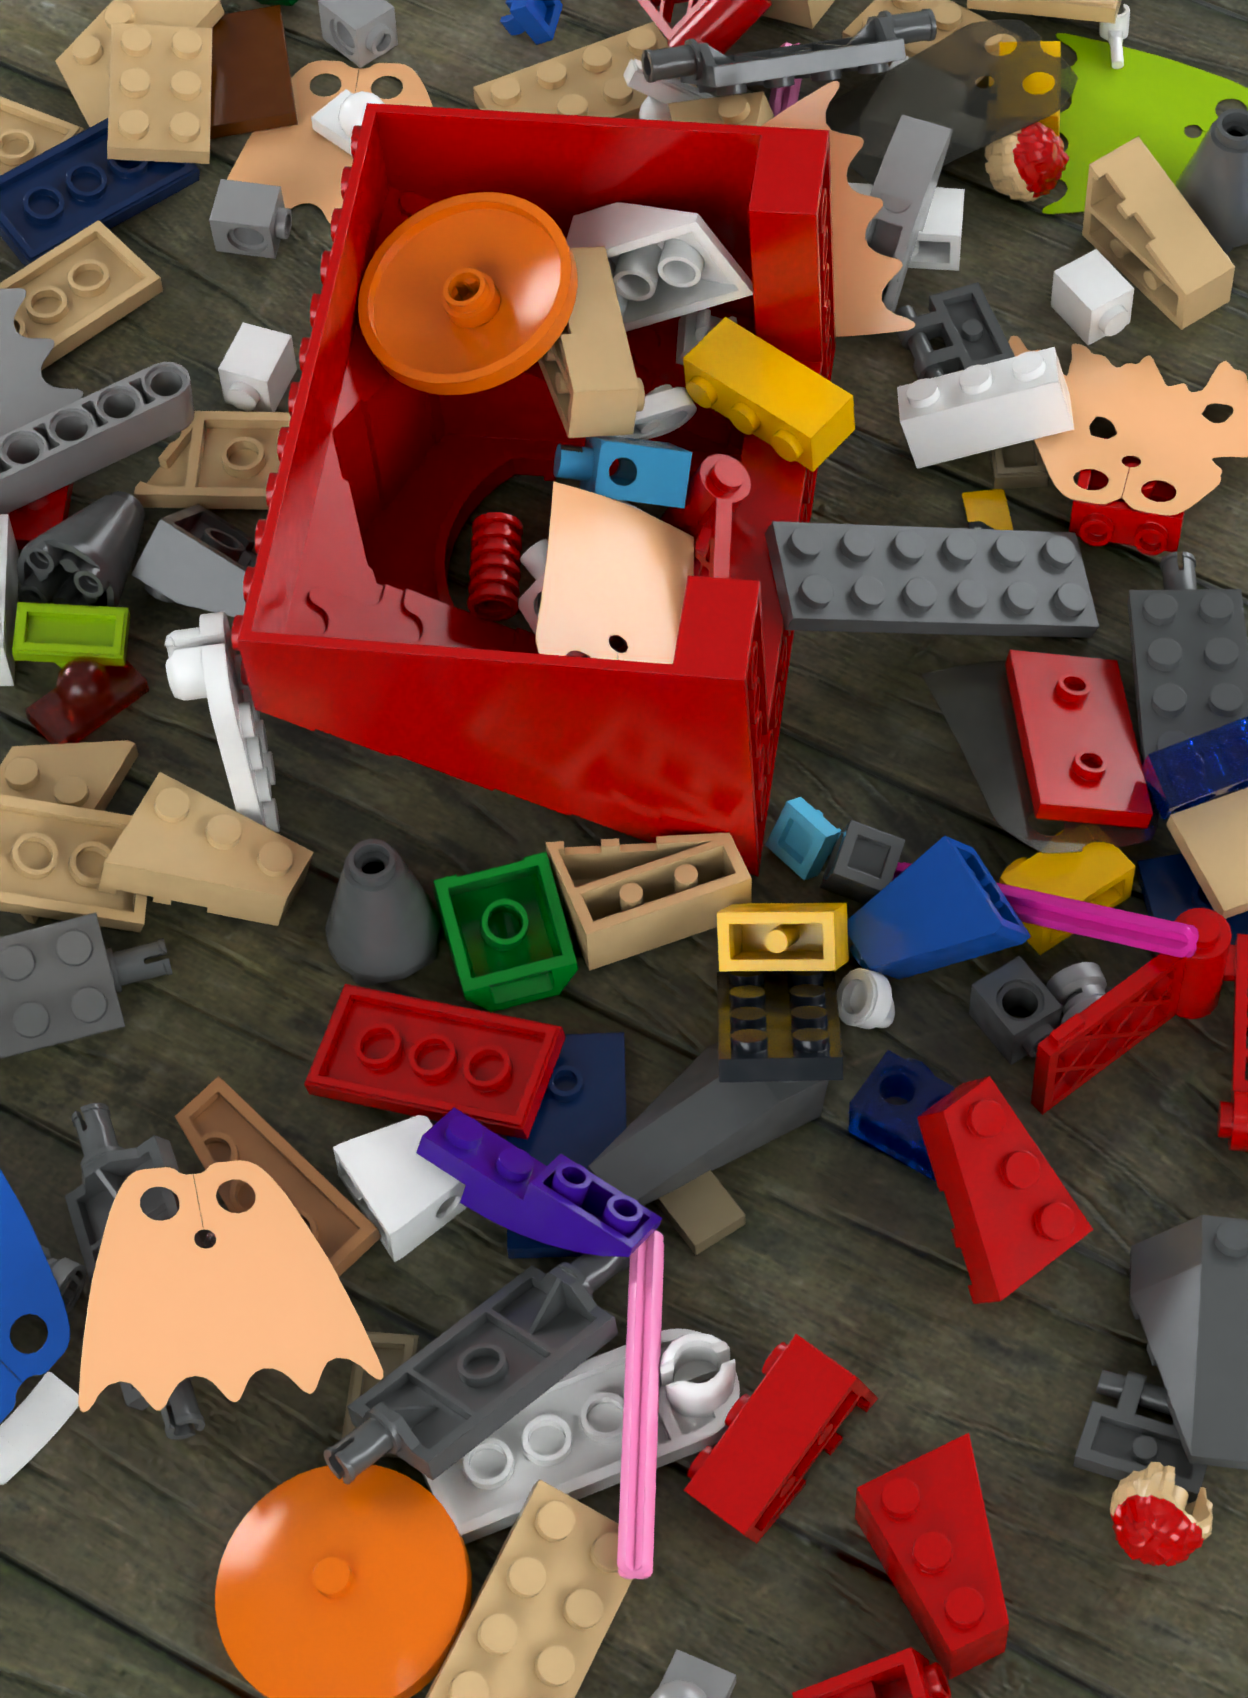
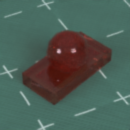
M77 658L67 662L58 672L56 688L27 707L25 711L28 721L51 744L78 743L149 692L147 680L127 660L125 666L102 665L92 658Z

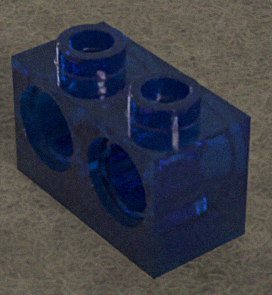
M1248 716L1147 755L1141 768L1163 821L1169 819L1171 814L1248 787Z
M888 1050L849 1103L848 1132L936 1182L917 1117L953 1091L955 1087L935 1077L932 1071L922 1062L913 1058L903 1059ZM890 1097H902L909 1102L903 1105H892L885 1100Z

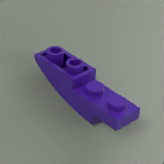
M455 1107L422 1135L416 1152L466 1185L460 1200L461 1204L515 1233L547 1245L598 1256L629 1257L659 1227L662 1217L641 1205L637 1200L622 1193L560 1153L546 1166Z

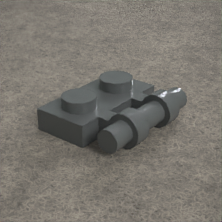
M978 282L930 295L928 306L930 313L917 316L914 308L908 305L900 307L895 312L896 315L906 317L916 324L910 330L897 332V336L903 348L910 350L915 359L913 368L918 380L930 379L951 372L965 370L970 366L985 365L1015 357ZM941 336L946 348L934 351L930 339Z
M1103 1369L1096 1393L1117 1399L1119 1403L1117 1408L1092 1401L1075 1454L1073 1467L1120 1481L1128 1477L1133 1471L1139 1472L1147 1468L1150 1462H1160L1164 1467L1168 1465L1175 1467V1485L1184 1488L1188 1492L1187 1502L1196 1501L1208 1465L1188 1462L1174 1422L1170 1425L1136 1414L1140 1406L1171 1416L1166 1403L1168 1395L1166 1388L1147 1383L1146 1375L1130 1370L1127 1376Z

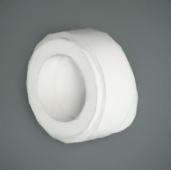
M858 968L850 971L843 978L837 990L840 1019L846 1025L868 1030L875 1027H889L894 1020L895 1006L892 998V988L888 979L882 973Z

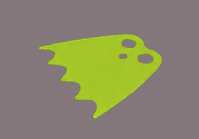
M1057 33L1056 38L1068 45L1077 56V61L1074 65L1061 70V88L1070 95L1072 102L1068 109L1060 113V133L1067 138L1069 144L1065 153L1070 157L1060 180L1065 182L1068 189L1065 196L1044 207L1042 213L1064 214L1084 212L1089 164L1138 136L1174 185H1176L1177 180L1210 126L1218 119L1215 111L1216 106L1223 100L1234 99L1244 103L1248 110V88L1204 70L1124 46V67L1118 70L1113 69L1111 65L1110 44L1108 42L1066 33ZM1189 125H1195L1202 129V134L1197 138H1191L1185 134L1184 130Z

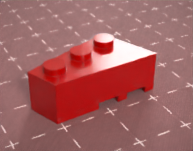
M990 1076L962 1083L917 1117L939 1192L944 1191L955 1228L951 1229L956 1248L961 1247L972 1284L968 1285L973 1304L1002 1301L1093 1231V1228Z
M967 1433L856 1488L855 1519L948 1680L1005 1652L1009 1629V1619L970 1434Z

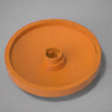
M476 192L441 200L418 211L400 224L384 240L370 260L361 282L358 297V316L362 334L381 366L399 382L411 388L438 395H463L493 388L529 369L546 354L560 337L568 323L576 301L578 288L576 262L572 250L556 222L544 210L525 199L504 193Z
M328 1465L311 1469L292 1477L267 1493L245 1515L229 1540L221 1559L215 1589V1611L222 1642L235 1667L264 1698H411L438 1674L469 1613L472 1596V1572L469 1555L457 1526L443 1505L432 1493L410 1477L389 1468L371 1465L359 1474L352 1483L345 1484L342 1478L339 1480L333 1474Z

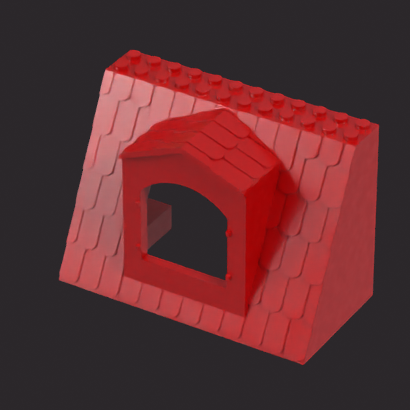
M367 103L362 125H355L352 130L351 154L353 163L352 167L345 166L342 172V208H334L332 213L331 251L325 250L321 258L320 275L323 284L321 294L314 293L311 299L310 323L312 332L310 337L302 338L300 345L299 365L302 371L300 382L293 381L289 390L288 408L291 416L289 427H281L278 435L277 454L280 461L278 473L271 472L267 480L266 502L269 507L267 518L259 519L256 525L255 551L258 556L255 567L248 566L244 575L243 596L246 602L244 614L236 615L233 620L231 642L233 650L240 651L241 653L240 674L242 685L249 686L254 707L257 711L311 731L315 729L388 756L396 755L491 791L497 789L565 815H576L649 843H656V836L730 832L749 874L759 877L795 630H785L765 532L772 521L811 523L818 468L812 472L796 461L789 462L783 459L765 441L753 434L747 435L742 433L727 417L711 407L703 408L694 402L697 410L689 421L672 432L648 440L668 442L692 452L689 479L700 464L708 456L714 454L728 455L739 461L747 470L751 481L750 492L732 514L729 578L688 575L673 664L539 654L535 643V634L520 628L514 630L493 621L481 619L472 613L454 607L448 590L450 557L461 528L474 509L487 495L515 474L544 476L545 481L556 482V477L554 476V457L558 444L585 447L586 437L568 438L538 361L517 377L503 384L470 394H431L399 382L381 366L362 334L358 316V297L368 264L384 240L400 224L418 211L431 204L457 195L476 192H496L525 199L544 210L559 226L565 239H567L574 215L616 202L698 213L753 282V295L706 308L711 310V316L721 319L724 317L729 318L730 316L736 317L738 325L831 382L836 352L829 130ZM681 316L626 332L636 376L642 379L645 396L653 389L665 384H670L673 388H686L684 365L676 363L678 322ZM618 459L614 460L610 465L609 476L613 475L618 469Z

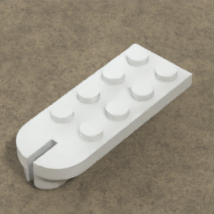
M226 612L201 614L199 627L174 630L166 636L164 646H166L169 656L166 662V672L170 689L175 698L184 701L207 698L236 812L274 832H280L276 799L272 798L271 785H276L272 752L268 751L264 720H260V712L255 710L249 686L242 685L241 682L242 657L241 654L237 655L236 651L232 648L231 629Z
M679 1328L661 1331L657 1468L702 1451L709 1445L713 1446L718 1443L728 1429L725 1425V1419L732 1406L740 1398V1386L736 1373L735 1359L730 1360V1347L726 1342L713 1335ZM626 1345L585 1360L436 1479L431 1480L422 1473L429 1492L443 1505L457 1526L465 1544L513 1526L533 1485L539 1479L576 1500L620 1483ZM709 1378H712V1379H710V1380L707 1381V1382L699 1383V1382H701V1381H704V1380H707V1379H709Z

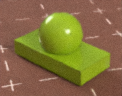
M17 602L12 646L14 661L52 662L60 668L71 672L86 670L91 665L125 666L130 625L129 608Z

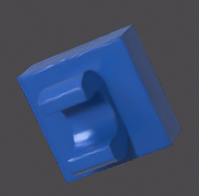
M506 0V5L510 8L511 14L501 17L500 22L510 35H519L526 31L536 45L553 40L563 7L560 0Z

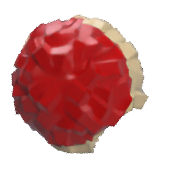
M1026 120L1023 122L1013 121L991 136L984 155L986 160H988L985 163L986 172L990 176L994 189L999 193L1010 195L1012 200H1021L1023 202H1033L1043 195L1050 194V190L1054 189L1058 180L1062 178V172L1065 171L1070 157L1063 151L1064 143L1061 137L1055 134L1053 129L1044 126L1040 122H1029Z
M1150 1462L1147 1468L1139 1472L1133 1471L1128 1477L1121 1479L1117 1489L1112 1494L1110 1514L1114 1523L1112 1528L1121 1549H1124V1552L1132 1560L1137 1559L1143 1564H1150L1152 1566L1164 1564L1169 1567L1187 1561L1190 1554L1196 1549L1201 1548L1203 1541L1212 1534L1213 1503L1207 1499L1206 1488L1200 1487L1196 1501L1187 1504L1188 1492L1184 1488L1175 1485V1467L1169 1465L1164 1467L1160 1462Z

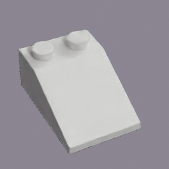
M616 202L574 215L566 239L570 248L605 246L626 332L753 295V282L698 213Z

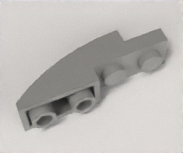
M903 114L892 136L870 196L880 198L883 201V207L869 222L865 234L868 246L875 252L896 258L903 264L901 270L882 291V301L886 308L895 313L919 231L923 232L954 130Z

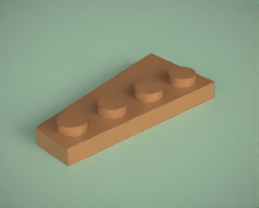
M219 1076L175 1115L176 1120L205 1170L216 1162L241 1160L254 1163L266 1171L288 1196L325 1252L338 1277L382 1237L378 1228ZM241 1180L226 1181L217 1190L231 1213L245 1212L255 1203L253 1188Z

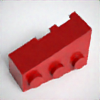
M795 1334L789 1344L781 1342L770 1353L762 1368V1373L766 1375L751 1396L744 1394L735 1402L725 1419V1425L728 1427L726 1432L714 1448L709 1445L696 1456L687 1473V1477L691 1480L684 1491L756 1544L806 1486V1480L803 1477L822 1450L831 1456L842 1443L843 1437L836 1433V1431L852 1410L858 1406L865 1412H868L878 1400V1397L858 1377L798 1334Z

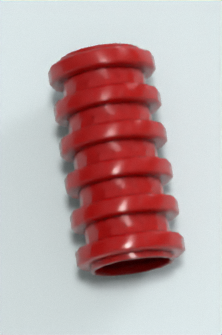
M489 512L481 514L472 523L473 537L471 539L472 552L470 554L471 567L469 569L471 581L468 586L470 596L467 605L468 610L481 619L500 621L511 618L519 610L518 596L520 594V586L518 582L521 578L519 567L521 565L520 551L522 550L521 536L523 534V525L517 517L511 514Z

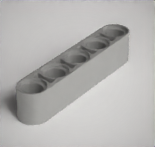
M174 362L154 364L1 436L0 514H8L187 428L193 421L195 413L188 371L182 365Z

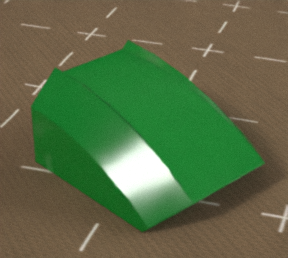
M547 851L526 856L518 862L459 877L455 874L433 880L432 889L459 983L466 1000L490 1012L559 995L577 972V961Z

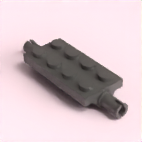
M931 9L891 15L886 10L879 12L877 16L868 17L867 23L853 37L730 55L720 53L709 46L708 43L688 39L681 46L643 50L641 58L642 70L648 83L680 77L681 83L698 85L699 93L716 92L719 96L747 92V86L764 85V88L795 85L794 79L811 78L812 81L834 80L842 78V72L858 71V74L880 73L889 71L888 62L906 59L905 44L933 41L937 33V24Z
M1177 551L1166 554L1160 561L1164 590H1129L1127 606L1141 759L1147 788L1170 789L1179 796V801L1188 809L1222 797L1235 787H1248V644L1242 590L1197 589L1195 557L1191 553L1182 551L1183 567L1178 569Z
M96 913L0 937V1059L126 1027L117 994L123 992L122 986L173 974L169 958L148 964L144 963L147 959L168 954L164 938L113 952L112 947H105Z
M103 1103L84 1105L80 1107L81 1112L75 1111L71 1116L84 1154V1158L80 1163L82 1168V1185L65 1195L90 1284L92 1283L109 1212L123 1182L135 1171L143 1169L170 1167L179 1172L171 1143L167 1139L154 1135L138 1147L128 1149L120 1147L111 1122L109 1107ZM154 1187L143 1193L140 1198V1207L147 1217L163 1221L176 1215L179 1210V1200L172 1190L165 1187ZM197 1232L194 1236V1241L196 1245L203 1248L199 1232ZM194 1377L181 1381L172 1392L166 1406L160 1410L165 1424V1433L169 1439L180 1440L196 1435L192 1423H194L197 1431H202L206 1426L191 1383ZM120 1381L126 1406L142 1411L150 1406L135 1387L130 1383Z
M583 1253L571 1263L561 1262L547 1274L531 1265L347 1406L352 1424L357 1428L335 1445L329 1446L324 1450V1459L330 1470L339 1480L342 1478L343 1483L350 1484L359 1474L382 1456L390 1453L396 1454L431 1480L436 1479L619 1334L615 1317L597 1306L593 1300V1292L619 1272L626 1270L629 1267L630 1258Z

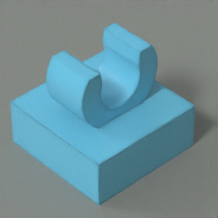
M802 797L786 801L765 846L803 880H807L819 875L826 859L831 855L841 829H837L823 817L824 814L820 810H815Z

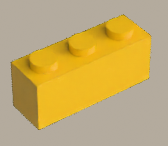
M724 317L683 357L686 390L695 403L703 408L711 407L730 419L732 424L742 433L757 436L771 445L783 459L789 462L796 461L812 472L855 430L853 395L727 317Z

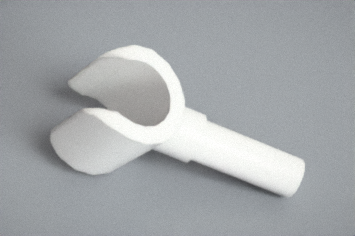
M1123 4V12L1117 15L1115 24L1099 23V35L1103 39L1108 40L1111 52V65L1113 69L1117 70L1124 67L1122 43L1129 33L1130 8L1126 4Z

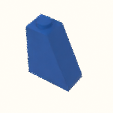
M943 836L848 919V936L853 942V945L850 946V951L858 964L863 969L879 972L899 980L1018 946L1031 937L975 849L947 836Z

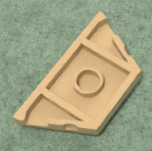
M113 0L55 60L89 127L108 118L112 23L212 28L225 15L220 0Z
M195 411L191 424L182 430L179 438L169 443L158 457L160 467L147 483L140 481L134 490V497L139 500L143 508H189L199 504L206 509L269 510L266 502L267 480L271 472L278 473L280 465L277 454L278 435L281 427H289L291 419L289 412Z
M129 740L12 746L0 765V794L105 811L138 757L136 744ZM21 914L27 922L35 924L39 918Z

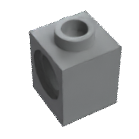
M386 0L318 1L323 39L359 68L384 55L398 45L395 9Z
M221 179L209 218L215 249L219 252L276 259L281 239H288L292 225V212L290 208H285L281 186Z

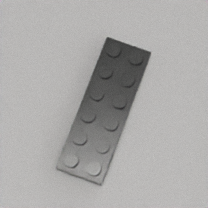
M772 521L765 532L785 630L1091 638L1099 628L1075 532Z

